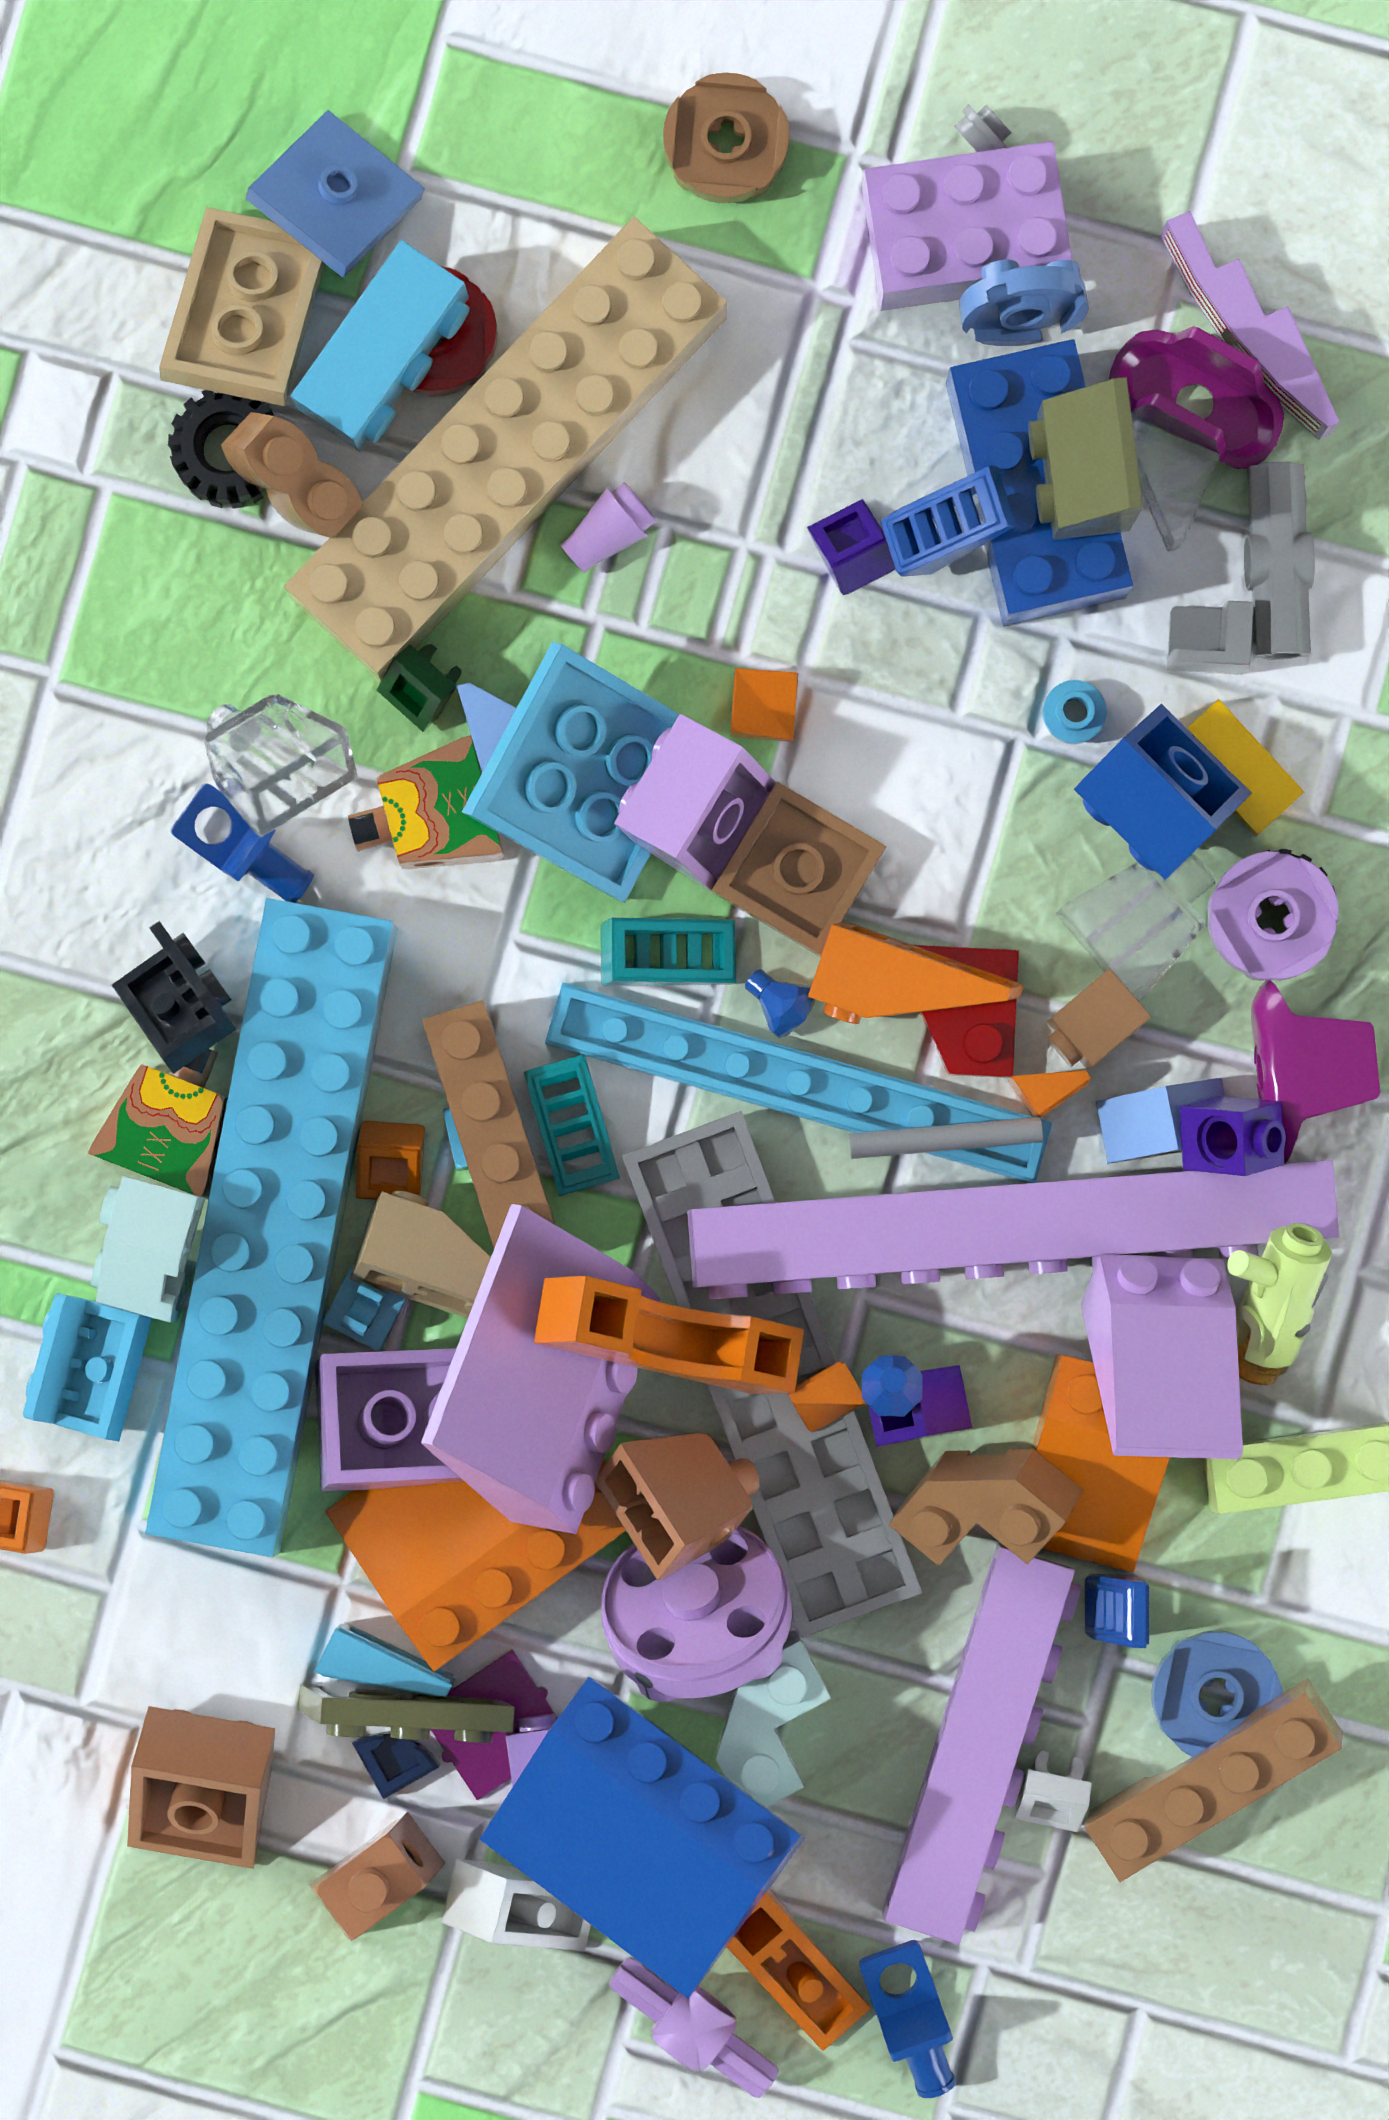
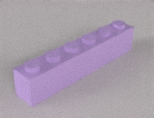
M996 1544L882 1911L885 1922L960 1945L964 1929L975 1932L985 1902V1894L976 1892L983 1867L994 1870L1004 1841L1005 1833L995 1830L1003 1805L1013 1808L1023 1779L1024 1770L1014 1768L1021 1744L1024 1743L1032 1746L1040 1726L1043 1708L1034 1706L1041 1681L1052 1683L1060 1661L1062 1647L1053 1644L1060 1619L1068 1622L1071 1621L1080 1596L1081 1585L1072 1582L1075 1570L1071 1567L1037 1556L1027 1565L1008 1548Z

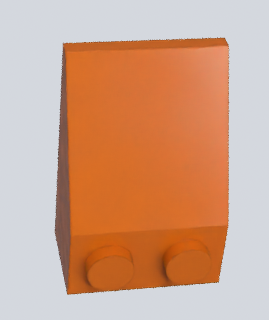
M1056 1354L1032 1449L1036 1450L1080 1486L1083 1492L1067 1521L1042 1549L1134 1573L1170 1457L1113 1455L1094 1364L1089 1361Z

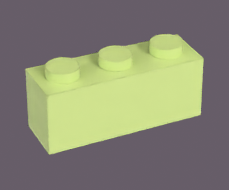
M1389 1422L1244 1441L1240 1459L1202 1458L1209 1509L1217 1514H1226L1389 1492Z

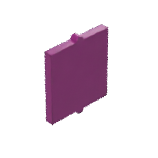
M513 1649L457 1685L448 1693V1696L500 1699L515 1706L513 1732L519 1731L517 1719L555 1714L546 1700L548 1690L543 1686L538 1687ZM430 1729L444 1750L441 1755L442 1760L446 1763H453L476 1800H479L511 1778L506 1743V1733L508 1732H493V1742L473 1743L454 1740V1730Z

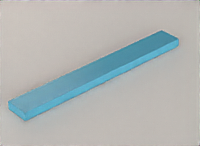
M563 982L545 1040V1045L580 1055L585 1054V1056L852 1133L1033 1118L1032 1116ZM1041 1119L1043 1128L1042 1143L926 1152V1154L1023 1182L1036 1183L1053 1122Z

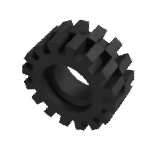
M208 390L201 391L204 397L196 402L191 397L183 404L186 409L183 415L180 416L176 413L171 423L174 427L173 435H168V446L171 449L172 456H170L175 471L183 484L188 487L195 497L199 500H208L211 506L222 508V504H230L235 509L244 507L243 502L250 499L254 503L264 498L262 492L265 488L249 483L235 470L222 471L212 467L205 459L204 444L208 435L217 427L223 425L238 426L250 412L275 416L272 409L266 402L223 393H214Z

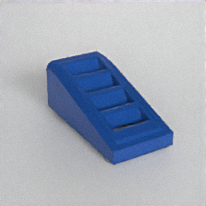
M988 466L899 508L881 520L882 529L896 572L903 577L931 575L1017 526L997 466ZM976 493L986 521L983 524L980 522L972 497ZM954 506L956 507V510H957V513H958V516H959V519H960V522H961V525H962V528H963V531H964L963 533H962V530H961V527H960V524H959V521H958V518H957V515H956ZM933 519L935 520L942 543H940Z
M1089 1574L1085 1578L1086 1635L1102 1642L1131 1648H1146V1644H1149V1584L1134 1574Z

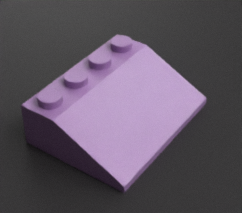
M511 1204L421 1444L510 1522L577 1534L583 1514L588 1510L593 1501L594 1484L605 1453L614 1443L616 1423L626 1395L632 1390L636 1382L637 1367L535 1344L534 1338L544 1278L590 1276L642 1289V1296L658 1302L661 1299L633 1270L526 1207Z

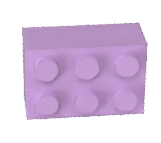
M1054 141L864 169L862 194L880 311L959 300L966 289L982 280L981 269L991 262L1013 260L1019 264V267L1047 265L1058 260H1072Z

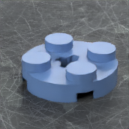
M1013 260L991 262L981 269L982 280L966 289L959 299L963 331L967 334L970 328L974 329L977 342L993 346H1018L1043 341L1041 329L1053 326L1059 322L1062 334L1081 323L1089 310L1085 283L1081 278L1079 265L1072 260H1058L1047 265L1019 267V264Z
M1203 1631L1191 1637H1184L1178 1640L1161 1659L1152 1681L1151 1701L1160 1729L1183 1752L1193 1757L1236 1728L1254 1710L1283 1692L1281 1682L1276 1671H1274L1271 1661L1254 1643L1242 1636L1226 1631ZM1214 1678L1225 1679V1689L1234 1693L1232 1705L1222 1704L1218 1714H1210L1207 1712V1702L1199 1698L1200 1690L1202 1687H1210Z

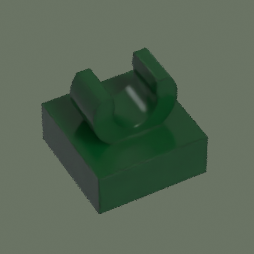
M409 644L393 659L376 691L424 732L439 718L457 687L456 683L461 676L462 670L456 665L449 673L444 675L430 663L437 650L433 644L425 645L419 651Z

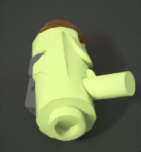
M1292 1223L1287 1227L1282 1226L1272 1230L1262 1257L1237 1250L1228 1259L1229 1272L1234 1276L1249 1280L1236 1311L1239 1378L1256 1385H1271L1275 1383L1278 1377L1286 1373L1289 1366L1296 1360L1304 1337L1310 1330V1322L1314 1314L1313 1308L1329 1277L1325 1271L1329 1264L1332 1250L1324 1241L1322 1234L1309 1225Z

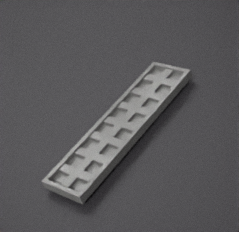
M742 1111L621 1155L678 1307L720 1314L752 1316L804 1329L796 1385L836 1362L810 1292L774 1295L773 1282L747 1284L748 1297L709 1300L708 1287L693 1288L687 1211L702 1208L776 1203ZM707 1384L735 1460L739 1458L750 1460L758 1472L759 1487L757 1492L750 1496L752 1506L766 1544L783 1570L791 1599L792 1614L801 1638L922 1593L902 1537L889 1526L894 1516L854 1410L818 1431L810 1432L787 1394H748Z

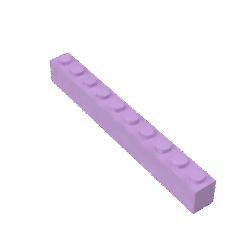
M1333 1160L1289 1163L1248 1176L1185 1171L702 1208L687 1211L693 1288L708 1287L709 1300L748 1297L747 1284L773 1282L774 1295L812 1292L811 1279L837 1277L838 1290L876 1287L875 1274L901 1272L902 1285L940 1282L939 1269L965 1267L966 1280L1004 1277L1003 1264L1028 1262L1029 1275L1068 1272L1067 1259L1092 1257L1094 1270L1099 1254L1130 1255L1155 1252L1156 1256L1195 1258L1194 1249L1219 1247V1259H1229L1231 1254L1237 1250L1258 1256L1257 1244L1267 1243L1272 1230L1282 1226L1287 1227L1292 1223L1309 1225L1318 1230L1324 1239L1339 1237Z

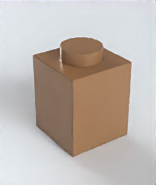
M1109 968L1046 1021L1054 1031L1047 1039L1068 1065L1072 1067L1080 1061L1088 1070L1149 1020L1151 1016Z

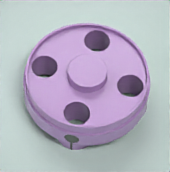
M738 1526L724 1543L661 1580L656 1579L633 1542L617 1558L607 1575L602 1592L601 1616L610 1652L619 1668L637 1684L641 1694L657 1702H666L677 1698L715 1696L738 1688L750 1680L762 1679L771 1675L779 1668L783 1660V1645L791 1626L792 1605L783 1570L772 1551L754 1533Z

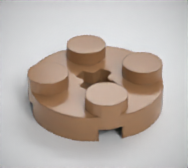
M723 72L710 74L696 81L695 86L687 89L680 98L678 96L671 104L663 128L664 153L677 184L683 189L691 191L697 197L716 203L745 201L751 197H757L766 193L772 186L773 180L782 171L789 149L788 119L781 105L779 107L775 98L767 93V88L756 79L738 73ZM722 123L733 124L735 135L745 139L742 146H733L731 153L719 152L718 145L708 141L709 134L720 132Z

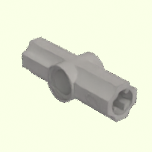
M1267 462L1260 465H1251L1247 469L1250 534H1246L1244 542V578L1246 589L1248 591L1252 590L1254 658L1284 660L1308 657L1311 654L1309 589H1312L1314 583L1315 551L1312 533L1306 531L1307 499L1304 464Z

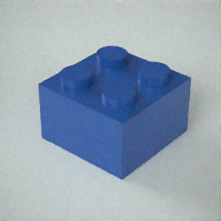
M1162 703L1123 737L1074 788L1083 798V804L1087 812L1099 823L1111 826L1129 844V850L1134 859L1144 868L1156 871L1164 880L1203 844L1252 794Z

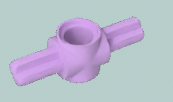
M628 1957L620 1964L610 1980V1988L655 2022L651 2029L653 2033L651 2037L664 2051L695 2072H698L699 2069L704 2071L711 2064L753 2097L760 2098L769 2090L779 2072L777 2065L733 2033L737 2026L735 2022L736 2017L720 2001L699 1986L692 1996L687 1999L633 1957Z

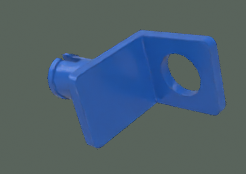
M205 783L200 787L170 829L171 834L229 877L240 881L244 875L249 874L284 899V901L296 903L314 878V873L301 867L292 858L270 843L276 829L254 817L211 784ZM209 807L223 809L231 821L228 836L223 841L215 844L203 842L195 831V820L198 814L203 809Z
M910 1940L860 1959L858 1963L878 2017L891 2060L897 2062L906 2059L919 2097L935 2098L949 2092L955 2086L956 2079L950 2070L942 2045L951 2042L953 2036L919 1942L917 1940ZM902 1963L912 1967L916 1972V1979L908 1991L901 1994H891L880 1986L881 1974L890 1965Z

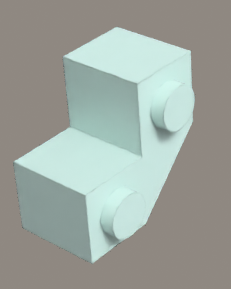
M122 1176L119 1188L110 1186L105 1195L99 1222L108 1225L104 1238L103 1249L98 1254L91 1277V1286L97 1288L96 1302L165 1322L178 1323L195 1261L188 1258L205 1198Z
M799 1635L784 1643L783 1660L779 1668L771 1675L762 1679L750 1680L742 1686L735 1688L716 1750V1761L724 1776L765 1807L804 1788L803 1779L776 1728L831 1699L830 1693Z

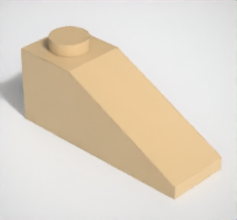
M382 1191L370 1210L350 1280L359 1283L364 1281L380 1290L468 1318L491 1257L444 1212L428 1207L429 1203L423 1197L406 1191H394L392 1195Z

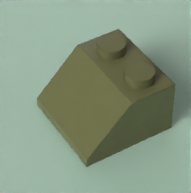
M1127 377L1114 378L1042 400L1037 413L1038 420L1028 422L1031 456L1033 460L1043 459L1046 484L1036 485L1040 523L1051 522L1053 540L1130 531L1143 508Z

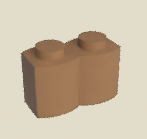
M250 412L221 444L224 455L231 467L249 483L265 488L268 498L277 513L289 524L300 530L334 538L363 506L360 494L352 481L336 467L319 461L316 450L308 437L297 426L285 419Z

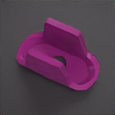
M1192 326L1177 334L1158 329L1139 332L1127 341L1115 356L1109 380L1127 377L1131 412L1174 438L1235 469H1248L1251 465L1260 464L1276 447L1283 428L1284 411L1278 397L1264 384L1261 363L1196 326ZM1190 385H1199L1209 391L1213 399V409L1209 416L1203 419L1176 404L1177 395L1183 388Z
M1265 980L1259 987L1251 1005L1254 1064H1256L1258 1081L1256 1086L1259 1099L1282 1101V1121L1286 1134L1284 1163L1286 1164L1293 1152L1301 1124L1304 1120L1379 1097L1380 1083L1374 1027L1370 1022L1297 1016L1290 1011L1277 986L1271 980Z

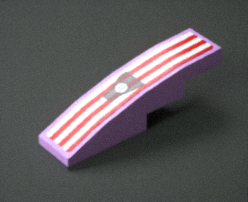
M1191 211L1167 220L1160 237L1190 295L1221 340L1261 363L1264 384L1278 397L1282 408L1318 440L1331 435L1339 420L1289 307L1287 306L1265 316L1240 259L1215 268Z

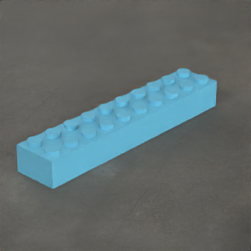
M266 898L145 1534L272 1558L281 1552L315 1363L323 1329L322 1322L326 1313L398 927L391 920Z

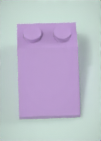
M1099 1254L1081 1302V1309L1113 1455L1240 1459L1243 1452L1236 1309L1224 1260Z
M457 1348L322 1354L315 1363L321 1492L387 1489L464 1481L421 1444Z

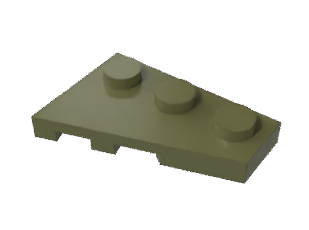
M300 1684L298 1710L320 1724H327L326 1734L332 1736L365 1737L366 1726L391 1727L390 1737L397 1739L428 1740L430 1729L454 1730V1740L491 1743L493 1742V1732L513 1733L515 1706L500 1699L448 1695L446 1697H436L425 1694H413L412 1700H400L399 1694L358 1688L355 1691H350L349 1697H332L322 1691L323 1686Z

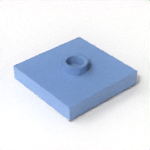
M327 110L248 187L246 200L344 278L422 199L425 188L332 112Z

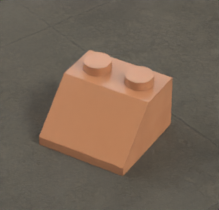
M148 1706L131 1765L127 1847L254 1869L272 1772L275 1728L256 1725L248 1721H232L192 1714L180 1709L169 1710Z

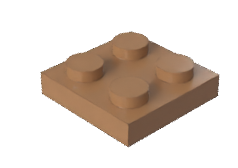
M777 781L714 885L712 893L821 957L831 925L843 921L887 846Z

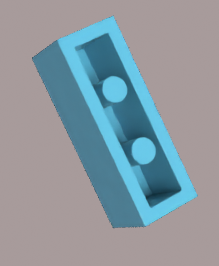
M401 239L290 395L297 409L359 452L368 439L374 443L378 442L389 429L396 416V411L391 407L405 387L410 391L415 390L430 370L433 359L428 355L443 335L447 339L452 338L465 321L470 307L465 305L469 296L464 282Z

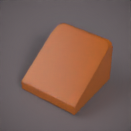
M1086 1070L1017 1075L1008 1079V1082L1033 1117H1043L1088 1085L1091 1077Z
M364 1121L361 1124L357 1142L356 1198L377 1200L382 1191L391 1195L394 1191H406L421 1195L425 1127L423 1125Z

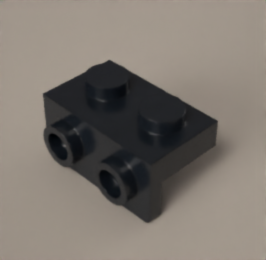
M158 921L150 926L149 929L163 949L112 984V987L162 1060L174 1074L235 1031L236 1027L222 1009L232 999L210 969L200 976L197 974L196 970L206 963L183 932L172 939L161 922Z

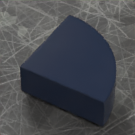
M387 1732L369 1734L352 1742L383 1799L441 1766L436 1757L418 1741L392 1738L390 1733Z

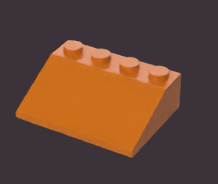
M603 1459L599 1473L607 1463L605 1459ZM465 1481L387 1489L353 1490L325 1511L395 1620L433 1672L626 1531L596 1482L594 1484L593 1501L588 1510L583 1514L577 1534L510 1522Z

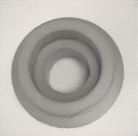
M969 104L961 110L965 116L954 127L976 152L1008 148L1003 141L1012 132L987 105L978 113Z

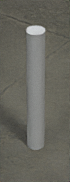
M1041 1117L849 1133L851 1159L1043 1142Z

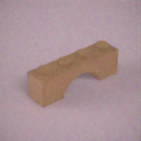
M481 1000L422 1019L493 1248L496 1246L511 1204L522 1205L556 1225L546 1190L524 1129L506 1064L486 1003Z
M1307 1678L1254 1710L1236 1728L1197 1755L1161 1774L1142 1778L1091 1809L1084 1828L1118 1881L1122 1882L1341 1750L1343 1732Z

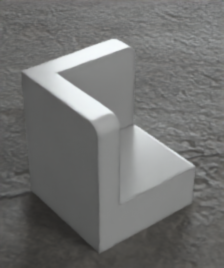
M1228 600L1222 609L1173 607L1169 616L1167 670L1242 675L1248 669L1251 662L1253 602Z

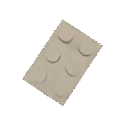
M206 207L159 365L160 380L285 406L325 263L271 220Z

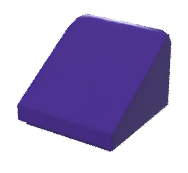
M864 499L807 527L829 573L843 595L849 594L895 570L884 532Z

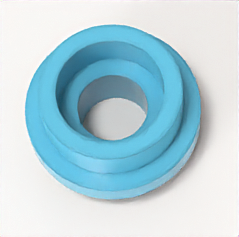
M1069 680L1058 684L1050 691L1043 705V720L1046 728L1056 739L1068 744H1081L1094 738L1102 729L1107 716L1106 703L1102 694L1093 685L1081 680ZM1077 700L1085 705L1087 716L1083 721L1072 722L1065 717L1063 708L1068 701Z

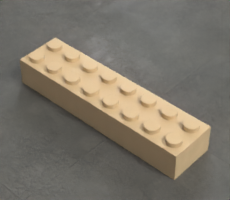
M633 216L363 502V506L334 538H329L284 585L289 597L381 682L393 659L409 644L416 649L727 320V301Z

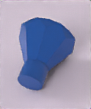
M762 969L756 970L745 984V989L759 999L769 1030L778 1038L789 1035L806 1020L815 1003V999L808 997L810 986L775 981Z
M879 1356L862 1373V1399L878 1416L904 1417L922 1400V1373L905 1356Z

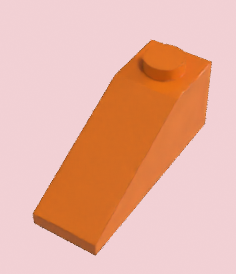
M840 922L831 925L808 997L824 1002L823 1013L848 1023L859 1024L861 1017L873 1018L1008 1001L1019 998L1024 985L850 922Z
M768 1889L727 1948L816 2045L824 2051L870 2011L871 2007L774 1893Z

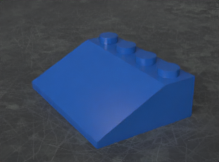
M588 1676L542 1740L483 1832L480 1840L689 1999L806 1837L599 1681Z

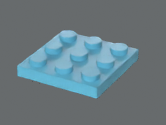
M552 642L462 813L611 898L625 903L651 853L633 842L614 822L619 815V805L623 795L631 785L640 781L651 763L652 751L657 739L666 729L672 728L680 714L565 645Z

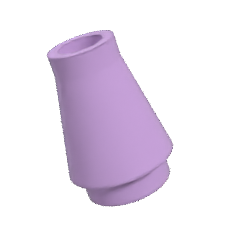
M623 482L614 491L607 487L573 533L561 543V546L580 570L586 573L599 562L648 537L646 529L657 520L637 494Z

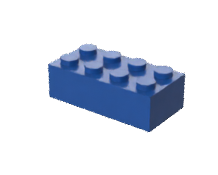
M1075 339L950 367L946 387L967 476L988 466H997L1017 525L984 544L1003 627L1126 599L1133 587V582L1121 532L1053 540L1051 522L1041 524L1038 515L1036 485L1046 484L1043 459L1033 460L1031 456L1028 422L1038 420L1037 413L1042 400L1086 387ZM976 493L972 497L980 522L983 524L986 521Z

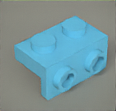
M57 1293L43 1323V1340L35 1370L31 1374L26 1386L27 1399L23 1410V1417L119 1442L152 1318L93 1300Z

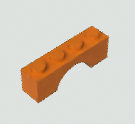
M590 1276L544 1278L534 1338L535 1344L748 1394L795 1393L804 1329L752 1316L720 1314L678 1307L646 1298L641 1295L642 1289Z

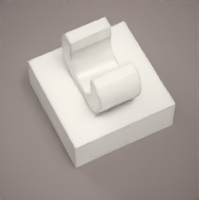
M1040 1751L1032 1770L1028 1769L1018 1794L1014 1819L1078 1832L1089 1807L1092 1787L1091 1782L1081 1780L1084 1773L1083 1762L1081 1759L1073 1758L1067 1777L1050 1774L1047 1769L1049 1752Z

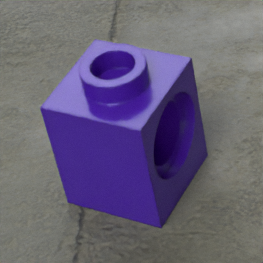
M1217 1096L1180 1106L1183 1170L1248 1176L1284 1165L1286 1134L1282 1121V1101Z

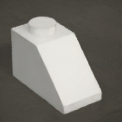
M456 1859L441 1923L492 1944L585 1951L591 1924L519 1869L500 1863Z

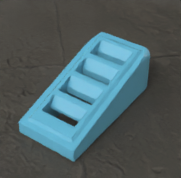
M346 1622L341 1623L335 1628L314 1672L321 1674L323 1677L436 1697H446L456 1680L453 1678L454 1674L441 1668L433 1672L425 1660Z

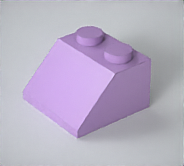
M680 714L672 728L666 729L657 739L652 751V761L640 781L631 785L623 795L619 805V815L614 824L633 842L712 892L714 885L775 786L776 781L742 746Z

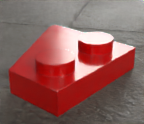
M914 945L1006 979L1018 981L1019 950ZM1017 998L1008 1001L920 1012L925 1025L928 1026L935 1042L936 1050L948 1075L1011 1078L1013 1076Z

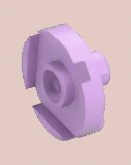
M1269 851L1250 855L1237 862L1224 873L1209 898L1207 906L1208 929L1212 943L1228 965L1252 980L1282 981L1297 977L1317 965L1325 957L1332 944L1331 941L1336 933V922L1338 921L1339 913L1335 891L1325 874L1313 863L1303 858L1298 859L1290 854H1278L1280 852ZM1268 899L1273 906H1279L1284 903L1288 907L1290 914L1283 919V925L1286 929L1283 933L1276 934L1271 927L1262 930L1257 924L1256 919L1262 914L1259 906L1262 900Z

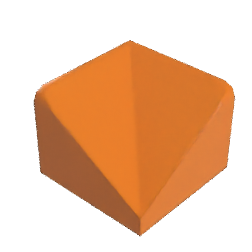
M735 668L730 737L793 742L799 673Z
M836 1361L798 1383L795 1387V1393L787 1394L810 1432L818 1431L861 1405H867L862 1399V1391L845 1362Z

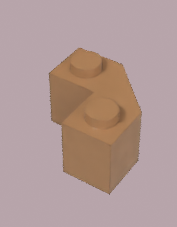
M1008 1449L1006 1454L971 1455L970 1450L945 1451L908 1493L889 1526L939 1566L977 1523L1028 1565L1067 1521L1083 1489L1034 1449Z

